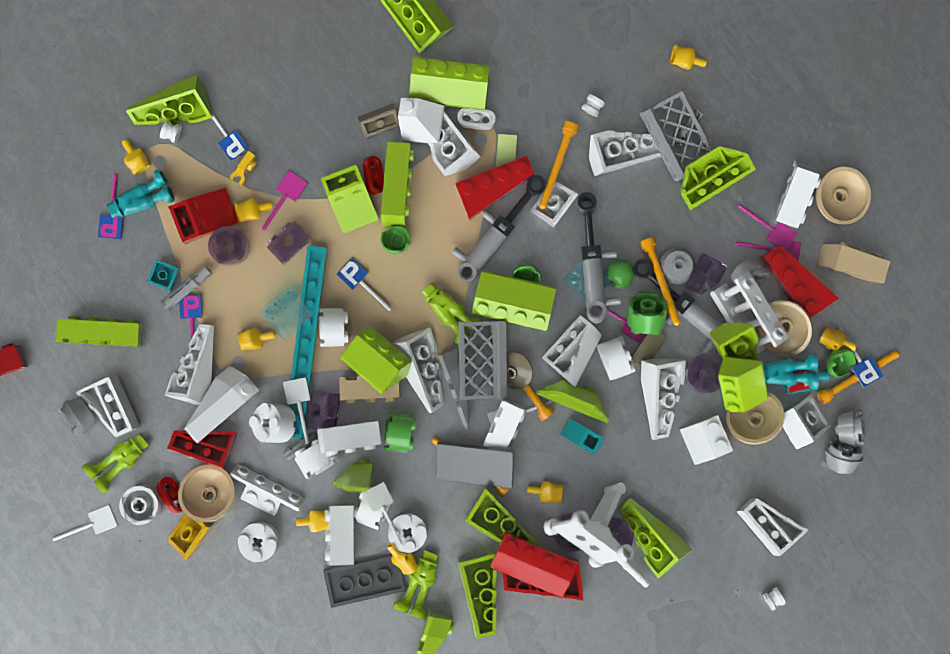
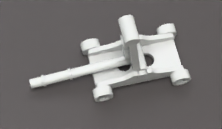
M620 482L605 487V494L590 520L586 512L579 511L574 513L570 520L560 521L554 518L545 521L544 530L548 535L559 533L589 555V563L592 567L597 568L605 563L618 561L622 568L626 569L637 582H640L644 587L649 586L650 581L629 561L634 556L632 547L628 544L621 545L612 536L610 528L607 527L621 494L626 491L623 483Z

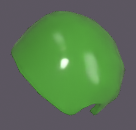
M390 226L381 233L380 242L386 251L397 255L409 248L411 236L407 229L402 226Z
M613 259L609 265L608 279L615 283L613 287L625 289L633 281V267L627 260Z
M524 263L514 268L512 277L541 283L540 272L533 264Z
M847 349L833 350L827 358L826 367L828 372L833 377L838 378L850 374L849 367L856 364L855 354L852 350Z

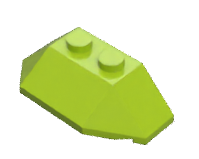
M718 145L686 165L681 195L689 210H692L755 171L756 168L747 153Z
M561 380L536 392L537 395L607 424L609 422L600 396L595 393L596 389L585 385L583 389L577 385L574 387L568 381Z

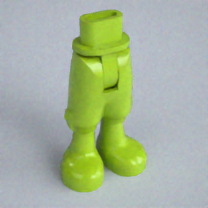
M433 283L421 292L434 313L440 318L442 325L452 328L456 335L454 342L458 346L459 330L455 317L459 318L462 322H484L480 317L472 318L465 313L463 304H459L454 298L440 287L437 288ZM466 326L471 333L474 331L470 326ZM464 329V334L468 337L470 333Z

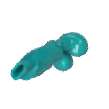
M155 170L153 174L154 179L148 184L138 183L132 189L114 198L113 202L107 204L111 217H124L144 209L149 210L158 201L174 202L175 197L172 189L169 186L164 187L169 182L162 170ZM160 187H164L161 189V191L153 195H148V193H150L151 191Z
M816 353L809 354L807 359L796 362L794 359L787 358L786 360L763 363L767 384L787 385L790 387L797 382L808 384L813 390L818 389L817 372L793 373L796 370H817L818 360Z

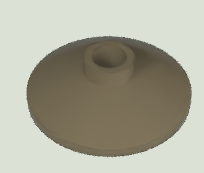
M508 352L507 386L513 389L524 388L532 380V365L523 354Z

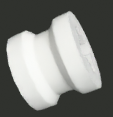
M589 94L587 97L588 101L581 108L588 114L598 117L599 110L604 107L605 103L596 96Z
M166 120L162 126L160 138H168L171 142L176 143L182 126L179 124L173 125L170 121Z
M777 587L773 588L770 593L765 592L763 594L766 603L772 611L776 610L777 606L786 604Z

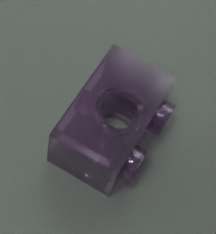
M289 221L282 228L283 232L279 236L274 235L268 241L269 245L267 248L283 265L312 240L296 221L292 223ZM288 236L292 237V245L285 247L283 244L284 239Z
M312 389L306 428L317 430L337 426L341 401L339 393Z

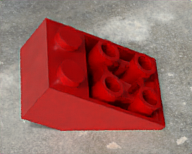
M226 188L168 206L181 241L185 244L239 224Z

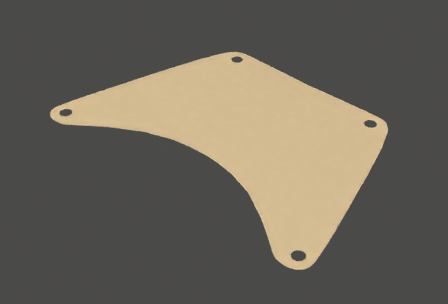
M460 128V131L481 156L466 170L444 176L434 163L432 153L412 167V180L408 182V186H411V197L407 198V204H410L409 216H406L405 229H407L411 236V243L405 252L397 255L386 251L380 242L381 233L389 228L382 227L381 208L383 192L375 195L369 193L379 220L345 234L341 230L328 198L297 199L296 202L286 198L266 230L262 231V227L282 197L252 190L243 185L240 186L237 182L213 171L174 145L157 144L150 147L145 153L147 161L151 165L146 170L149 182L154 179V171L160 169L154 166V158L160 155L165 157L167 161L165 167L161 168L169 182L164 187L169 186L172 189L175 201L172 203H167L166 201L155 203L177 266L180 268L179 272L183 283L188 279V276L196 273L204 265L212 272V275L205 279L198 289L195 288L188 295H201L202 318H197L199 324L214 326L213 357L221 371H224L229 366L234 368L232 364L233 359L241 356L245 359V366L242 369L236 370L245 374L248 378L291 375L307 246L327 248L320 308H343V312L348 314V323L344 324V331H348V343H344V346L320 347V343H324V341L319 338L318 318L312 372L353 370L340 357L357 334L369 326L373 327L390 343L403 336L430 327L437 345V352H435L436 363H440L438 355L451 350L455 333L451 327L442 325L440 318L434 313L421 292L433 283L437 288L440 287L459 304L464 306L469 282H463L459 279L458 268L463 262L453 255L452 251L457 247L468 256L478 244L483 219L481 214L483 212L469 221L455 183L493 169L497 142L495 130L493 128L489 130ZM479 133L487 137V143L484 146H477L474 142V137ZM160 187L153 190L152 194L161 191V189L164 187ZM222 188H226L235 213V203H241L250 198H255L259 204L270 201L272 203V209L261 211L260 219L239 222L237 225L188 244L182 243L168 207L183 200ZM351 258L368 272V275L362 281L391 307V311H388L360 283L352 290L336 275ZM466 267L462 269L461 273L463 277L469 278L471 277L472 270ZM455 317L456 321L460 322V319ZM258 327L261 333L274 331L275 338L263 341L261 349L241 351L238 332Z

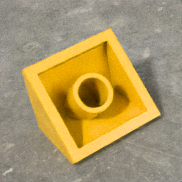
M184 514L167 541L187 560L192 557L213 524L195 521Z

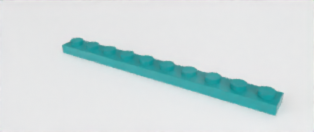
M307 246L291 380L306 377L308 391L310 389L327 248ZM303 401L301 405L304 419L306 420L308 401ZM297 403L287 404L293 410L296 421L293 424L295 432L292 437L303 438L304 433Z

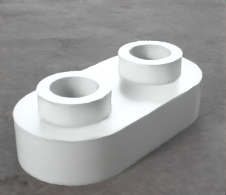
M463 108L457 115L458 124L463 128L489 130L495 125V114L487 109ZM465 117L470 118L469 121H464L463 119ZM488 119L489 122L483 123V120Z

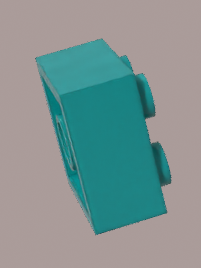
M155 260L147 282L172 291L180 268Z

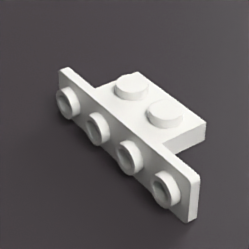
M237 464L230 474L232 478L246 484L240 499L273 516L276 515L281 503L298 511L305 500L299 494L240 464Z

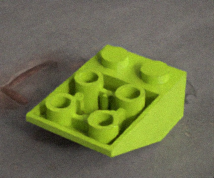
M357 164L320 178L343 234L379 220Z

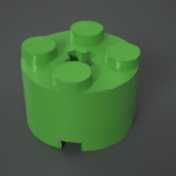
M644 291L637 293L636 297L630 298L627 323L632 333L659 335L662 332L666 323L668 304L664 298L662 300L658 297L659 294Z
M388 412L387 416L390 419H386L384 440H386L388 445H384V450L407 453L408 450L413 449L414 439L411 436V431L415 430L416 420L411 414Z

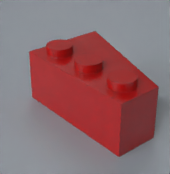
M174 430L167 449L194 460L225 469L237 437V432L211 431L196 443L186 430Z

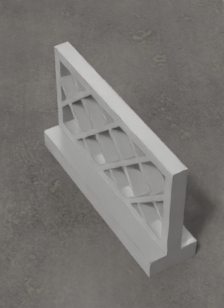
M683 91L639 113L674 181L684 178L685 170L682 166L684 158L694 161L698 159L700 149L707 150V152L712 150ZM680 97L683 103L681 111L671 108L673 100ZM659 107L667 109L664 120L657 118L654 110ZM670 110L680 113L677 124L667 121ZM683 115L691 118L690 128L680 125ZM666 124L676 126L673 137L666 135L664 131ZM679 128L689 130L686 141L676 138ZM691 132L699 134L700 141L698 145L689 142ZM675 141L685 143L682 154L674 151ZM688 145L697 147L694 158L685 155Z
M506 321L458 322L460 400L507 399ZM490 325V335L486 338L480 331L484 326ZM464 326H470L475 331L469 339L464 334ZM477 334L484 340L478 348L471 342ZM486 344L491 348V353L487 357L481 352V349ZM468 345L475 350L469 358L465 355V348ZM477 354L484 359L479 367L472 362ZM486 363L491 367V373L488 376L481 371ZM468 364L475 369L470 377L465 374V368ZM478 373L484 378V381L479 386L472 381ZM487 382L491 386V395H486L481 390ZM470 383L476 390L471 395L465 396V387Z

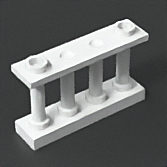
M749 271L734 280L737 285L729 288L727 283L710 292L711 297L727 323L751 324L753 328L759 325L763 327L767 335L761 338L758 337V354L766 349L764 344L771 341L773 346L776 347L789 338ZM741 291L746 302L739 305L734 295ZM750 308L757 317L752 321H749L744 311Z

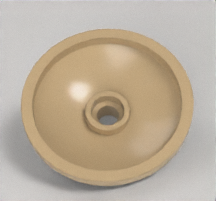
M837 167L828 171L821 178L816 190V201L820 212L829 221L840 225L851 224L861 219L867 212L871 202V190L867 179L858 170L851 167ZM837 193L840 195L839 199L836 198Z
M776 300L769 303L789 338L776 347L773 346L771 341L764 344L766 350L782 357L794 356L802 352L810 343L813 334V326L808 313L800 305L792 301ZM785 322L790 324L789 328L785 326ZM761 325L755 327L759 338L767 335Z
M768 392L769 398L767 401L745 413L727 410V426L736 439L747 444H762L773 439L781 431L785 420V413L781 402L775 395ZM756 420H760L759 424H754Z
M213 465L198 466L183 478L178 491L179 504L183 512L195 521L212 522L218 520L230 510L234 503L235 484L228 472L222 468ZM213 493V498L208 499L209 494Z

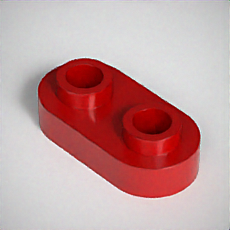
M374 155L366 157L362 163L366 189L373 195L382 193L384 176L381 161Z
M170 477L162 478L156 484L159 496L170 512L174 514L181 513L183 510L179 504L178 485Z

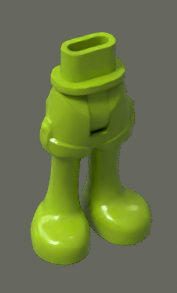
M138 434L135 438L131 437L129 438L130 440L123 443H117L112 448L113 452L97 464L85 463L82 466L84 472L91 479H95L104 469L118 461L112 469L94 481L96 487L103 494L109 491L111 480L123 469L132 468L135 465V461L144 453L143 450L149 446L141 434Z
M426 550L423 551L422 557L418 558L417 570L408 575L410 582L404 597L400 601L394 602L393 609L408 613L412 598L419 584L421 585L410 614L419 619H427L428 614L424 609V602L430 586H434L436 581L437 554Z

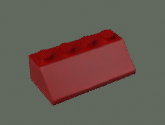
M505 531L490 567L559 597H563L571 583L578 562Z

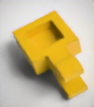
M248 151L237 166L236 171L231 174L230 179L233 181L236 176H240L241 180L238 184L242 186L246 180L245 174L248 170L251 172L257 164L256 156Z

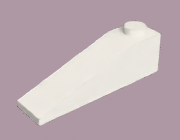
M444 111L439 143H428L431 148L434 163L443 175L447 176L468 169L481 156Z
M608 130L591 135L589 161L594 176L662 157L650 134L641 135Z
M199 324L189 342L190 349L185 357L182 356L179 361L182 363L177 373L173 372L170 377L165 396L192 404H200L211 386L214 326Z
M431 328L422 329L394 341L392 344L412 360L406 378L428 412L432 413L444 405L442 385L438 380L437 374L439 363H436L435 358L437 345Z
M653 358L641 361V383L653 440L669 437L675 416L673 409L675 402H679L680 398L678 396L680 384L683 385L685 380L686 360Z
M232 366L227 367L215 377L184 429L198 443L253 397L259 389L245 374Z

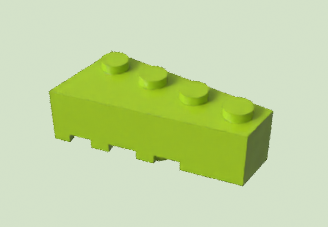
M387 142L381 208L382 227L402 226L405 228L406 216H409L410 204H407V198L411 197V186H408V182L412 180L413 168H410V162L414 161V150H411L410 143Z
M68 316V319H57L56 342L141 347L143 324H138L137 320L126 319L125 323H121L116 318H106V322L99 321L98 317H87V320H80L79 316Z
M485 487L467 515L465 522L499 543L505 531L540 545L528 530Z
M495 552L457 561L474 635L477 639L496 634L497 570L490 567L496 554Z

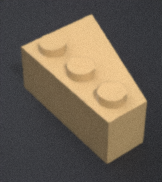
M840 242V245L822 244L816 266L829 267L834 269L833 271L835 272L841 271L850 274L852 277L884 284L890 261L883 259V255L877 253L867 254L868 250L863 248L853 249L851 244Z
M361 376L339 377L340 400H346L347 403H358V399H366V402H377V398H385V402L396 401V397H400V381L384 394H381Z

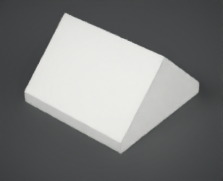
M555 182L547 207L545 209L539 207L543 196L542 193L530 210L554 228L578 194Z

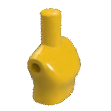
M676 44L671 52L670 64L690 70L693 64L705 67L707 60L696 57L694 48L681 47Z
M128 139L122 142L128 153L124 157V162L131 169L134 176L139 175L151 166L142 148L134 149Z
M250 198L244 202L235 203L239 222L260 219L261 211L272 209L271 201L259 204L255 198Z
M828 326L819 343L824 344L830 350H839L843 346L855 351L857 344L846 340L845 332Z
M258 327L238 332L242 352L250 349H261L263 341L275 338L274 331L261 333Z
M543 481L540 487L528 485L527 493L538 494L540 502L561 504L563 484Z
M311 510L307 518H296V526L309 525L311 532L328 530V522H325V511Z
M394 543L387 545V549L392 553V563L399 567L403 574H411L417 570L418 564L412 554L400 552Z

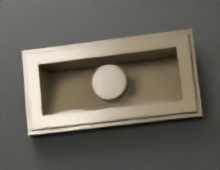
M393 104L358 117L365 138L400 126Z
M661 333L659 335L646 334L631 355L632 361L641 367V361L653 359L667 338Z

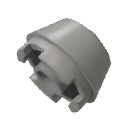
M669 248L659 258L665 280L670 284H684L695 273V258L685 248Z
M749 258L740 262L735 267L731 279L734 285H737L734 280L749 271L757 285L760 283L763 285L770 274L766 269V265Z
M81 398L64 401L63 405L58 407L60 415H63L66 425L76 437L81 433L85 434L95 422L92 415L94 413L93 410Z
M855 409L838 415V423H835V433L839 435L840 443L853 447L865 445L864 440H861V438H865V424L860 416H863L862 410L855 411Z
M831 440L828 447L825 448L827 467L839 474L854 473L863 461L862 448L858 445L853 447L839 444V440Z

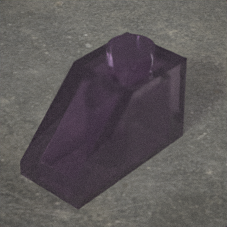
M702 253L684 287L702 295L719 284L728 266Z

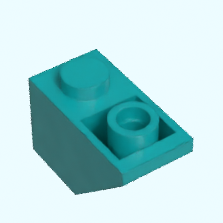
M569 418L560 434L594 455L605 439Z

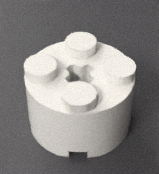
M319 308V312H323V316H319V338L324 341V343H320V347L344 346V343H348V331H344V324L348 323L347 312H343V308Z
M622 336L597 345L598 353L610 381L635 372L628 349L623 348L626 345Z
M263 403L255 410L249 420V425L259 441L281 443L288 441L295 432L293 424L296 421V417L289 406Z
M319 439L311 443L312 447L302 448L295 453V461L306 479L312 478L310 474L315 473L318 475L334 465L333 460H340L338 455L326 456V453H320Z
M144 484L128 489L119 503L121 515L134 525H143L156 519L160 515L163 506L162 499L156 488ZM142 502L145 506H138V503Z
M361 491L359 499L362 501L360 506L356 507L353 518L359 524L380 530L382 526L379 523L380 521L384 522L386 517L382 509L374 513L372 512ZM390 505L385 507L387 512L389 511Z
M414 512L398 514L392 522L403 545L400 546L390 526L388 538L391 544L394 543L399 551L406 553L414 552L422 547L426 540L427 525L425 520ZM408 528H411V534L413 535L405 536V531L403 529L407 530Z
M263 521L249 524L242 530L238 538V547L241 554L252 562H262L269 559L276 552L279 545L278 531L272 524ZM256 538L263 540L261 545L255 543Z

